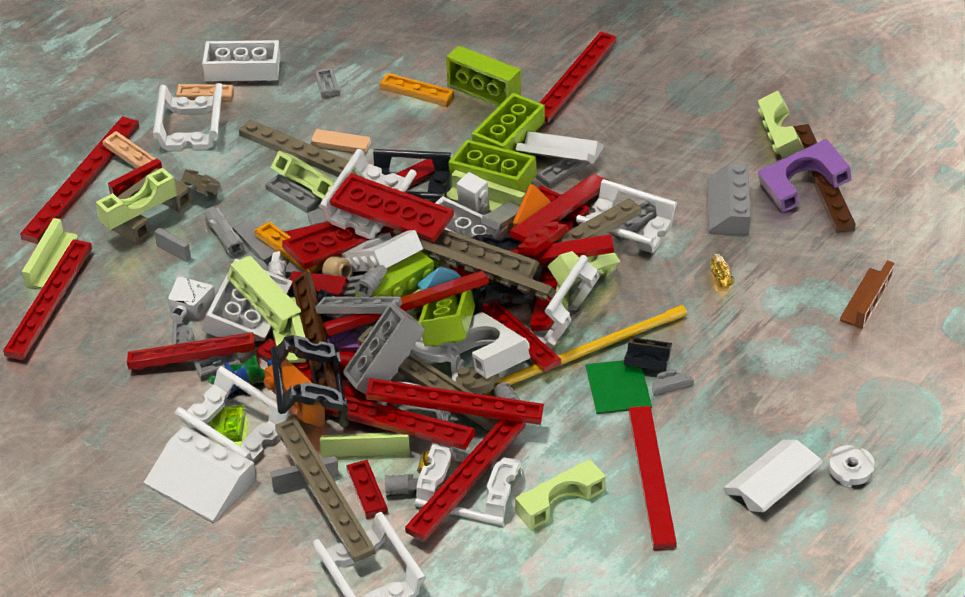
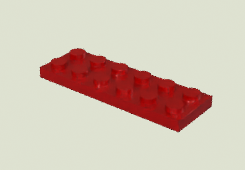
M350 173L329 200L330 205L398 231L415 230L418 238L431 243L437 240L454 217L453 209Z
M329 223L283 240L282 248L303 269H307L325 262L330 257H339L342 253L370 239L355 234V228L353 227L342 229ZM383 226L377 233V235L390 233L391 236L396 234L393 233V228Z

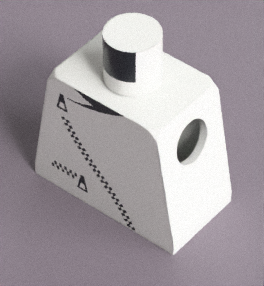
M178 276L168 297L172 320L181 322L184 318L197 320L214 301V286Z

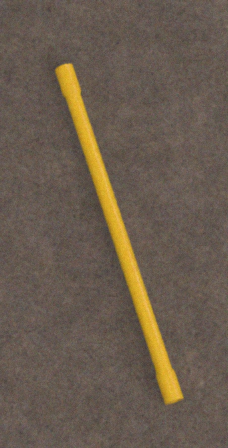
M679 305L662 314L559 354L561 365L667 322L687 316L686 308L684 305ZM534 364L501 377L499 384L508 382L510 385H513L543 372ZM494 389L481 395H491Z

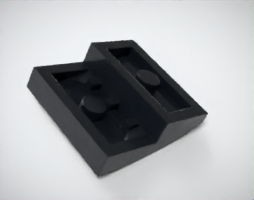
M630 337L624 357V365L666 371L672 343Z

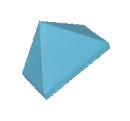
M439 267L420 281L417 287L421 291L461 278V276L455 270Z

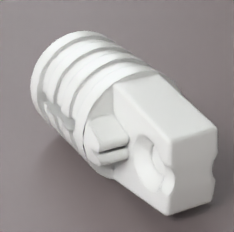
M281 251L274 252L268 265V272L285 278L287 262L284 260Z

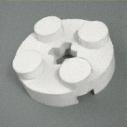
M845 445L836 448L832 452L829 460V471L836 480L840 481L842 486L851 487L852 485H860L872 479L875 461L867 450L861 448L860 451L854 449L852 445ZM848 463H850L851 465H856V466H855V467H849V466H848Z

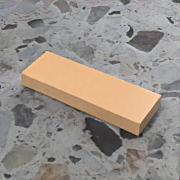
M178 84L176 97H187L189 100H195L199 96H213L215 85ZM223 85L221 101L232 102L233 85Z
M316 129L311 139V145L315 147L354 153L357 149H361L364 154L367 153L371 143V137Z
M117 131L103 140V146L136 169L156 159Z

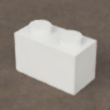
M468 172L456 183L458 204L479 214L486 215L490 209L488 182Z

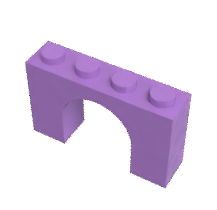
M827 139L758 171L761 187L782 213L800 205L798 191L789 181L799 172L807 170L817 171L824 175L834 188L852 180L850 166Z

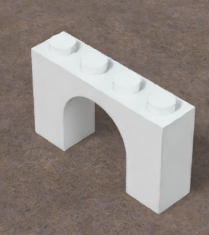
M415 230L405 231L394 238L391 237L390 233H381L375 236V238L342 253V256L349 260L352 272L368 271L371 267L374 269L380 265L388 268L422 250L423 247Z
M483 312L472 316L467 338L461 342L452 343L460 349L459 354L473 347L489 344L472 352L475 371L486 379L530 358V346L526 338L521 337Z

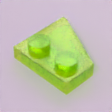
M245 406L223 407L208 422L209 426L231 441L241 442L246 415Z

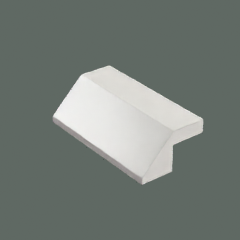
M527 131L525 144L517 143L516 151L523 154L593 164L603 150L604 144L593 140Z
M781 440L723 488L727 495L742 496L749 511L765 512L823 462L821 458L798 440Z

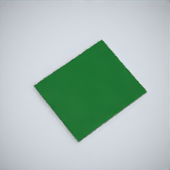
M624 360L585 364L596 414L629 411V407L651 406L652 408L643 368L624 365Z

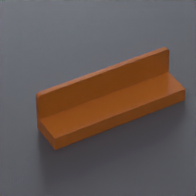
M887 260L881 271L872 268L868 269L840 317L841 322L861 329L864 328L893 277L894 262Z

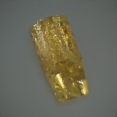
M714 253L710 261L711 272L719 288H728L734 283L735 279L722 255Z

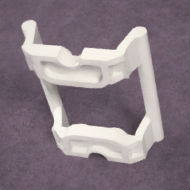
M221 83L215 85L213 96H199L195 100H189L187 97H172L167 86L160 85L153 137L158 138L161 148L167 151H182L185 147H191L193 150H207L213 146L214 137L218 135L223 89ZM166 105L167 109L181 115L205 114L213 110L209 134L176 132L167 136L162 124L164 106Z
M357 149L319 207L324 211L326 219L332 225L342 229L353 227L355 228V234L367 239H373L384 225L330 205L329 200L353 169L358 176L402 192H406L417 173L415 170H410L405 178L394 173L384 175L381 168L368 164L364 152L361 149Z
M603 179L599 198L592 207V213L586 217L578 215L576 223L581 225L612 208L618 192L655 203L657 217L648 222L641 234L618 227L608 232L635 241L637 249L654 253L660 245V236H665L672 225L677 202Z
M585 255L580 256L545 309V313L554 321L552 329L548 331L546 336L542 335L540 331H531L551 350L572 320L569 315L570 313L564 308L561 301L577 276L583 280L577 287L580 290L576 289L570 296L569 311L577 310L599 279L598 270L588 262V258Z
M421 337L411 349V352L421 359L440 363L451 362L452 379L456 381L458 376L457 371L463 368L465 361L460 359V349L452 343L446 342L438 347L424 346ZM377 401V404L386 406L387 402ZM421 408L436 412L437 419L449 420L451 412Z
M222 366L217 371L214 385L203 394L204 403H194L187 411L181 407H178L175 411V414L179 416V420L191 428H197L224 447L254 463L263 455L264 448L262 446L266 444L272 445L279 438L275 431V425L288 420L292 413L288 410L285 414H279L277 401ZM234 385L269 407V421L258 425L242 441L241 446L207 425L223 409L225 400Z
M439 443L432 444L428 454V462L431 464L423 466L418 478L415 507L422 508L435 494L437 485L441 484L445 479L451 460L462 463L468 455L454 452L451 446ZM504 457L501 461H495L489 468L493 470L487 483L488 499L484 512L456 506L450 514L503 526L506 502L511 492V485L508 482L515 481L516 475H522L523 467L521 466V461Z
M379 512L375 515L372 529L366 531V534L375 547V551L385 542L386 536L389 538L407 565L406 581L389 583L369 592L365 597H417L420 594L421 583L426 580V577L384 514ZM320 539L314 540L312 542L314 549L345 597H356L337 567L354 564L343 543L341 542L326 549Z

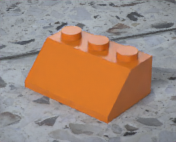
M530 184L513 221V228L551 203L533 184Z
M287 358L283 361L281 369L284 392L290 386L312 383ZM271 365L265 368L264 384L268 390H271L276 395ZM296 402L290 408L292 414L297 415L303 422L321 428L325 426V408L320 402H315L314 405Z

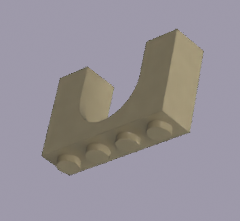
M146 177L117 198L127 199L134 196L144 185ZM174 179L177 196L163 202V204L180 212L192 203L191 190L189 186ZM141 214L112 229L135 244L150 234L148 218Z

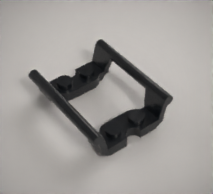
M374 149V166L381 168L384 175L391 174L390 163L392 157L432 159L435 174L430 177L428 191H406L405 193L436 203L442 196L447 198V190L444 189L449 188L451 180L448 163L451 159V152Z
M492 234L471 237L505 250L518 249L517 247L523 243L510 237V234H504V237L501 239L494 238ZM499 282L477 289L476 293L475 288L471 289L475 303L473 316L478 314L483 304H500L503 299H509L513 304L529 303L531 314H533L536 296L533 292L529 291L526 294L517 290L516 286L506 287Z
M296 335L284 337L278 346L271 347L270 352L278 413L285 414L296 402L307 405H314L315 402H320L324 408L338 411L341 427L348 426L347 398H344L339 349L334 344L319 341L318 344H313L308 338ZM289 352L302 359L320 363L331 362L338 391L327 386L303 383L290 386L284 392L281 364L289 355Z

